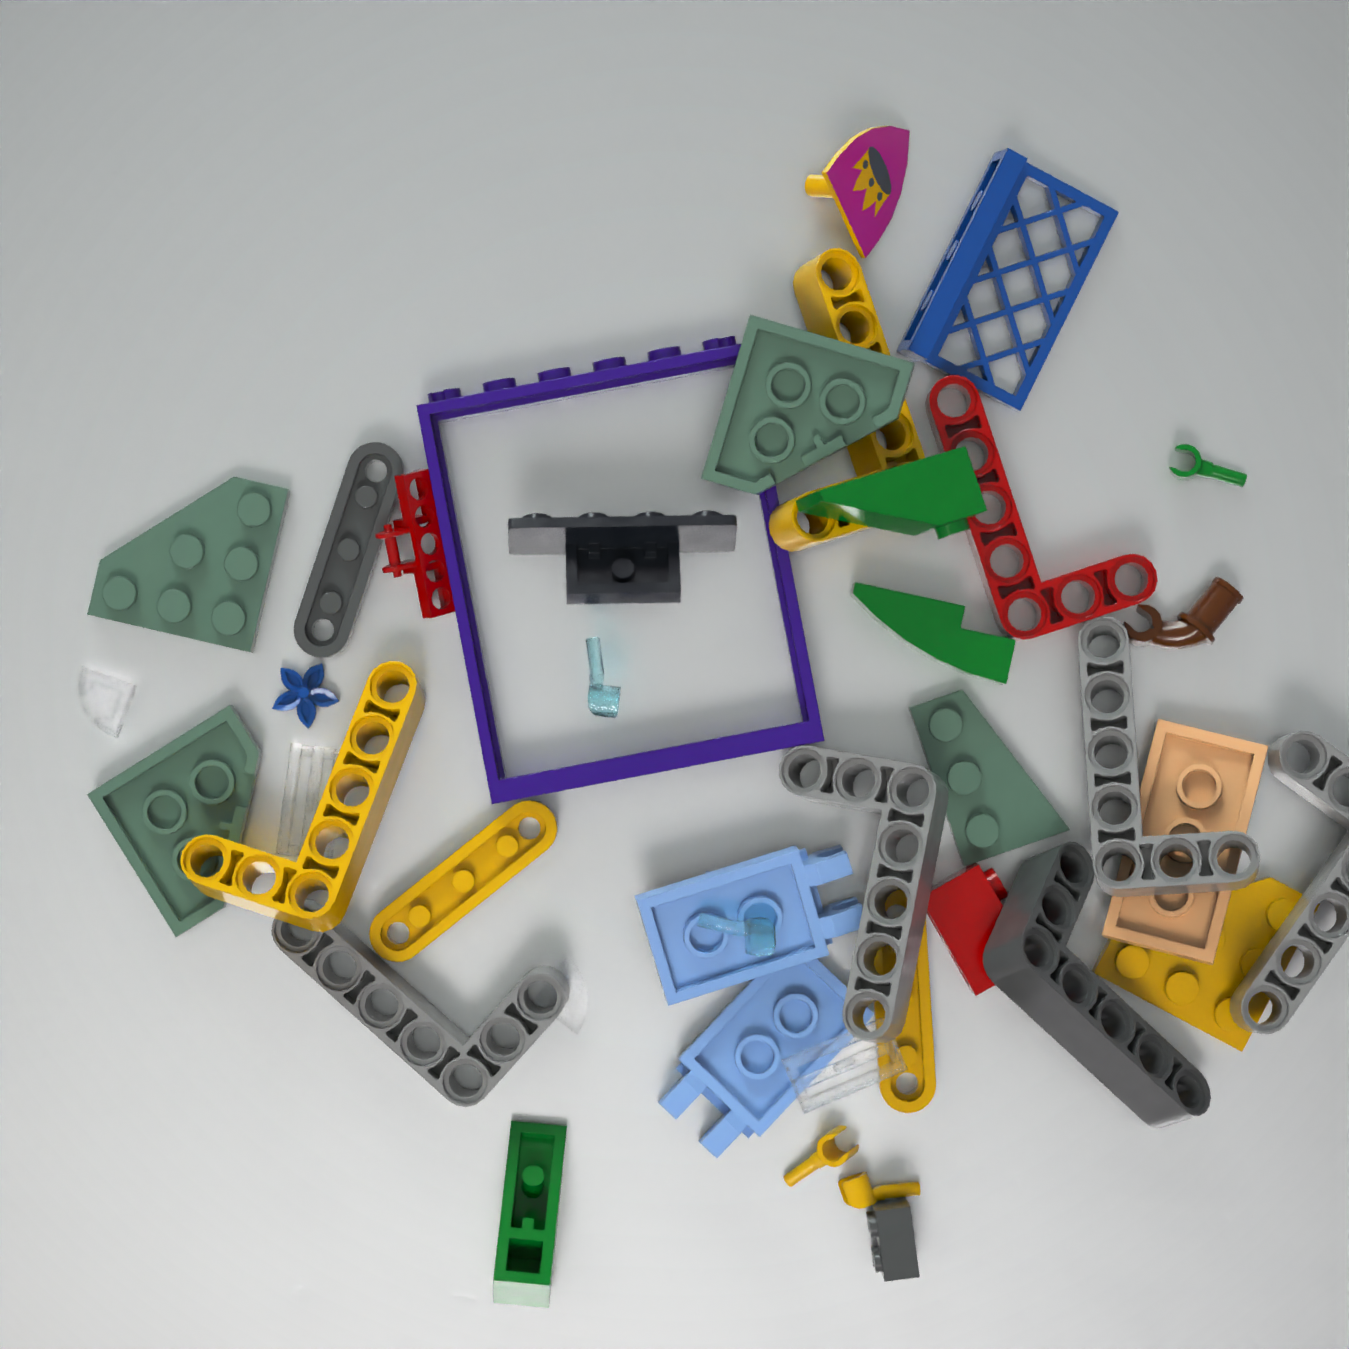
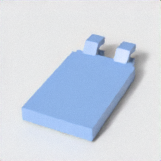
M794 845L635 895L668 1006L828 956L827 945L833 943L832 938L858 930L863 906L861 903H858L857 898L852 897L831 903L823 908L817 885L853 874L846 851H843L842 846L837 845L819 850L808 856L805 848L799 850Z
M818 959L750 980L677 1058L681 1063L675 1069L683 1076L667 1091L658 1103L671 1116L677 1119L700 1094L704 1095L723 1114L698 1140L716 1158L725 1151L741 1132L748 1138L753 1133L760 1137L854 1037L846 1029L843 1022V1006L847 987ZM866 1007L863 1014L864 1024L874 1015L868 1007Z

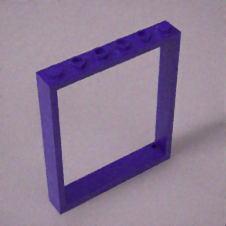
M735 336L706 340L702 342L703 351L681 355L680 346L647 352V362L626 365L625 357L599 360L592 363L594 372L573 376L571 375L570 367L546 370L537 373L539 382L517 386L515 378L493 380L482 384L483 393L462 396L460 388L446 389L427 394L429 403L416 405L492 804L825 741L789 551L779 547L774 542L769 531L770 515L780 505L777 489L774 486L759 494V501L802 722L507 778L440 423L734 368L741 344H736Z

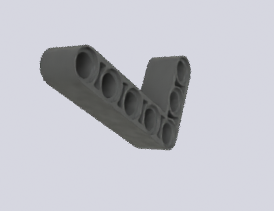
M1069 841L1026 859L1018 871L984 948L983 965L987 976L1003 993L1147 1125L1152 1128H1162L1204 1114L1209 1108L1211 1095L1208 1083L1202 1073L1066 947L1094 881L1095 875L1090 854L1077 842Z

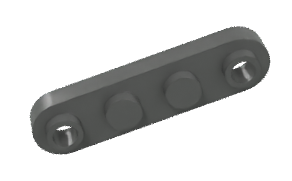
M366 443L357 448L348 461L294 622L295 640L299 647L311 656L319 658L333 657L342 652L350 641L384 540L376 539L375 534L384 531L383 525L389 524L398 498L394 476L405 474L404 464L400 455L384 443ZM377 461L383 462L387 467L386 477L379 482L370 481L367 476L369 465ZM323 619L329 620L334 627L332 637L326 641H320L314 634L316 623Z

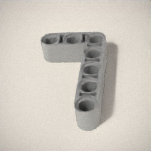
M1099 616L1090 619L1079 632L1078 653L1092 865L1097 884L1104 892L1116 897L1233 891L1246 888L1258 875L1260 864L1258 845L1247 834L1238 831L1143 836L1129 637L1123 624L1113 617ZM1109 635L1120 643V647L1112 656L1101 658L1089 651L1088 648L1091 641L1097 636ZM1102 690H1115L1121 694L1124 701L1115 712L1102 713L1092 705L1095 695ZM1109 744L1121 746L1128 754L1125 762L1113 769L1104 768L1096 761V754L1099 749ZM1113 799L1122 800L1131 807L1129 818L1117 825L1108 824L1099 816L1103 804ZM1228 848H1240L1247 853L1251 863L1242 873L1230 874L1222 870L1218 865L1217 859L1219 855ZM1173 851L1183 852L1190 857L1193 867L1185 876L1179 878L1170 877L1160 868V862L1163 857ZM1125 855L1131 858L1135 863V871L1132 876L1123 881H1113L1108 878L1103 872V866L1110 857Z
M1299 731L1279 737L1269 749L1268 766L1271 773L1279 781L1348 831L1231 997L1230 1014L1232 1019L1240 1028L1248 1032L1272 1034L1280 1031L1291 1019L1349 936V878L1346 873V865L1349 861V805L1345 807L1339 804L1333 795L1335 780L1340 775L1349 778V757L1322 737L1310 731ZM1294 742L1303 745L1310 755V763L1303 773L1294 771L1287 762V751ZM1323 900L1330 902L1336 910V922L1328 931L1321 930L1314 921V910ZM1291 946L1297 947L1304 957V967L1295 977H1289L1281 966V957L1284 951ZM1263 992L1271 1000L1272 1012L1265 1022L1258 1024L1250 1017L1248 1004L1256 993Z
M809 745L797 746L790 749L782 757L779 765L780 780L789 792L816 803L881 814L845 995L843 1022L846 1029L856 1038L873 1043H887L894 1040L902 1032L906 1021L947 811L948 788L937 774L917 764ZM817 760L821 767L818 781L810 787H803L800 781L802 768L808 762ZM864 770H872L875 777L872 790L863 797H856L853 791L855 777ZM919 779H926L929 785L927 799L919 806L910 807L907 801L909 786ZM914 834L918 841V851L912 860L900 863L896 856V846L902 837ZM896 890H903L907 897L905 912L900 917L890 919L885 911L887 897ZM891 945L896 953L895 966L889 973L880 975L875 969L874 958L882 947ZM879 1001L885 1010V1020L879 1029L870 1032L863 1022V1014L870 1003Z
M306 899L304 902L305 911L314 912L323 907L314 900ZM274 919L272 923L271 933L274 943L286 956L441 1095L457 1106L468 1107L482 1101L559 1016L569 999V983L561 971L550 966L533 968L518 982L475 1032L468 1037L341 922L332 930L325 932L314 931L313 937L309 941H301L293 937L286 922ZM343 951L352 956L356 964L354 977L341 978L332 971L330 957L333 952ZM536 981H545L551 984L556 990V1004L547 1008L538 1007L533 1004L528 995L529 985ZM387 989L395 995L398 1002L396 1014L382 1015L375 1010L371 1001L374 990ZM501 1022L514 1026L520 1037L519 1045L511 1049L501 1048L496 1045L491 1035L492 1026ZM422 1026L433 1029L440 1039L439 1050L428 1053L418 1049L413 1040L414 1029ZM463 1064L474 1066L481 1073L482 1086L474 1090L464 1089L455 1079V1068Z

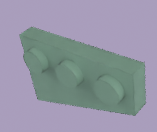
M963 690L908 708L930 771L937 774L945 782L948 788L946 818L963 866L1070 830Z

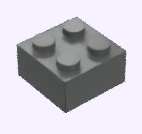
M901 1197L877 1201L872 1205V1211L866 1212L871 1238L876 1237L877 1246H871L875 1272H881L885 1282L920 1277L911 1207L907 1198Z

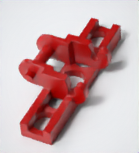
M418 469L407 474L395 475L402 518L393 520V529L392 524L383 525L384 531L375 534L376 539L385 540L389 565L383 567L382 571L383 573L393 572L394 578L401 577L402 570L403 574H414L423 618H434L455 612L429 470ZM414 479L419 499H415L410 493V484ZM421 506L422 515H415L416 510ZM427 523L424 527L420 526V524ZM410 533L415 559L401 561L396 537ZM426 533L431 534L435 540L434 550L430 554H426L421 548V540ZM427 571H434V582L428 578ZM435 589L438 591L440 609L436 608L432 602V594Z

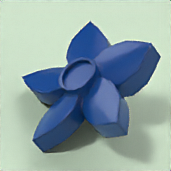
M322 663L309 668L304 674L303 679L294 670L280 668L281 680L289 691L277 698L272 709L286 712L297 707L299 720L309 729L316 717L315 706L330 707L340 702L330 690L323 687L319 688L324 679Z

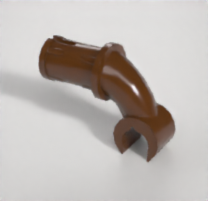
M1215 577L1210 587L1187 613L1180 612L1178 614L1177 621L1162 620L1160 613L1150 605L1138 604L1136 612L1149 621L1150 628L1144 632H1137L1125 621L1123 626L1127 630L1129 643L1134 646L1144 647L1152 644L1161 648L1181 649L1203 643L1212 645L1215 641L1214 632L1244 598L1227 581L1220 577Z

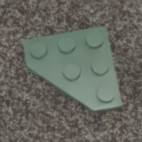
M750 314L701 479L759 495L896 421L901 413L915 363Z
M238 477L229 479L101 559L87 615L253 653L291 490Z
M233 705L227 706L87 794L175 937L180 936L227 906L226 902L201 893L182 871L180 860L186 844L197 836L205 834L215 835L241 844L262 752ZM223 856L208 858L201 866L200 876L209 877L219 872L223 865Z

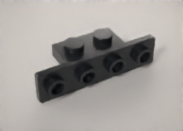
M648 511L636 516L611 517L598 512L585 513L579 517H551L542 513H532L522 518H510L508 520L509 554H566L567 605L680 603V553L732 552L735 550L737 517L735 515H722L716 511H700L693 515L665 516L659 512Z

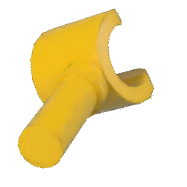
M843 1125L837 1126L818 1141L817 1151L783 1176L786 1184L792 1187L818 1168L821 1169L825 1165L838 1167L854 1156L859 1150V1144L848 1152L840 1150L835 1144V1136L847 1127Z
M867 1172L853 1174L838 1181L844 1202L857 1209L869 1207L877 1201L888 1198L920 1196L919 1182L879 1185L872 1188Z

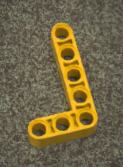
M831 248L799 267L794 275L793 287L808 332L891 356L861 266L856 257L847 250ZM821 270L825 271L832 279L833 289L828 287L823 281ZM840 323L849 330L851 342H848L841 334ZM906 399L904 400L899 419L879 429L886 438V449L879 444L876 438V431L847 447L857 477L806 492L774 509L770 515L769 531L774 542L779 547L790 552L801 551L873 528L803 513L809 521V532L806 533L801 529L797 520L799 510L796 501L824 488L924 459L925 455Z
M388 661L381 663L373 669L368 677L297 861L294 862L215 835L205 834L197 836L186 844L182 851L180 862L184 874L201 893L311 931L325 932L332 930L340 924L346 914L425 708L426 698L424 690L411 668L402 662ZM398 684L409 686V691L402 700L394 703L384 701L386 692L392 686ZM377 735L389 737L388 745L380 753L366 754L364 752L366 743L372 737ZM358 786L369 788L366 800L360 805H344L345 796L351 789ZM337 838L349 839L348 848L343 855L334 859L324 857V851L329 842ZM223 856V865L219 872L209 877L200 876L201 866L208 858ZM264 873L276 874L275 884L269 891L263 894L252 893V885L257 877ZM317 890L328 891V901L321 909L314 912L304 910V902L309 894Z

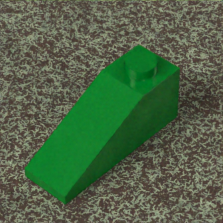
M966 446L824 488L796 501L798 510L801 513L911 536L935 530L938 540L969 530L970 526L967 519L987 511Z
M511 1121L493 1277V1303L549 1308L567 1126Z

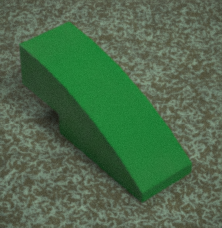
M857 582L852 584L850 596L876 622L906 645L931 660L963 674L1000 685L1007 684L1016 640L961 628L965 606Z

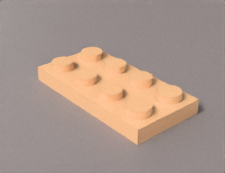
M1158 719L1140 786L1143 836L1238 831L1247 834L1268 746ZM1233 847L1224 850L1217 859L1218 865L1225 872L1236 874L1242 850ZM1179 851L1168 853L1160 862L1162 871L1166 875L1175 878L1185 876L1193 867L1190 857ZM1122 855L1116 881L1128 879L1135 871V863L1125 855ZM1232 891L1134 897L1112 896L1102 937L1213 966Z

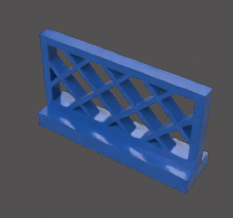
M1006 148L994 153L896 352L914 361H921L948 376L959 375L966 377L974 383L978 392L1015 411H1021L1119 211L1027 163L1028 158ZM1027 178L1044 187L1050 211L1024 219L1017 195ZM1057 195L1072 203L1060 207ZM1081 207L1100 217L1090 239L1072 244L1064 220V212ZM1011 210L1014 222L1003 226ZM1053 216L1062 248L1035 256L1026 225ZM1016 228L1026 260L999 269L992 246L998 234ZM1085 247L1079 261L1077 262V258L1074 251ZM1064 254L1071 277L1065 289L1047 294L1038 263ZM986 260L989 272L978 276ZM1028 266L1038 298L1011 306L1001 275ZM992 278L1001 310L974 319L967 296L973 284ZM1061 297L1053 312L1050 300ZM1040 304L1047 326L1041 338L1022 344L1013 313ZM961 310L965 322L953 326ZM1004 316L1013 347L986 356L976 325ZM967 328L976 360L957 366L938 356L949 334ZM1036 347L1028 362L1025 350ZM1015 354L1022 376L1013 394L995 385L988 363ZM979 366L982 378L967 370Z

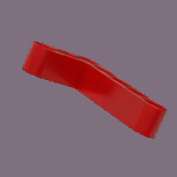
M959 375L945 376L936 382L927 395L925 407L939 453L956 449V446L963 441L977 443L984 452L983 465L978 470H974L981 493L993 495L1001 504L1002 513L996 523H982L973 516L967 519L970 529L965 531L995 623L1000 632L1009 639L1016 641L1028 640L1147 600L1155 591L1158 581L1157 572L1152 562L1144 556L1137 554L1122 555L1041 582L977 388L969 379ZM953 388L963 393L967 402L965 413L959 417H950L942 413L937 402L939 392L944 389ZM1008 547L1017 554L1019 567L1014 576L1005 578L993 571L990 558L995 548ZM1122 565L1134 566L1142 576L1141 589L1133 596L1123 594L1115 585L1116 571ZM1070 582L1082 584L1089 593L1087 608L1078 614L1067 610L1062 603L1061 594L1063 588ZM1015 600H1026L1036 610L1037 618L1035 624L1027 631L1017 630L1008 620L1009 607Z

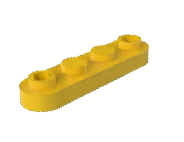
M525 800L513 805L380 911L373 919L369 930L370 942L375 952L380 957L392 962H403L413 958L548 850L554 843L558 831L557 820L551 809L545 804L534 800ZM532 817L539 822L540 833L537 837L528 839L521 835L519 825L524 818ZM401 922L408 927L409 938L406 942L396 943L390 938L389 928L393 923Z
M896 890L887 897L885 902L886 912L893 905H901L906 909L907 897L903 890ZM926 919L903 1030L892 1041L876 1043L880 1093L891 1108L903 1113L917 1112L926 1107L932 1100L936 1090ZM891 945L882 947L874 958L875 969L880 975L889 973L896 963V953ZM879 1001L874 1002L875 1030L879 1029L885 1020V1010ZM906 1072L914 1074L917 1079L916 1087L910 1092L899 1091L896 1087V1080L899 1075Z

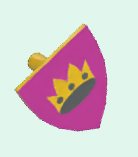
M894 126L868 128L851 137L839 149L822 171V175L811 174L805 181V191L808 196L834 199L861 258H866L894 214L901 195L907 168L909 130Z

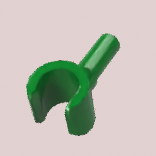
M1181 444L1175 447V451L1190 454L1196 461L1195 466L1186 472L1169 467L1170 472L1175 478L1187 481L1198 475L1239 487L1244 486L1247 474L1203 460L1200 452L1189 444Z

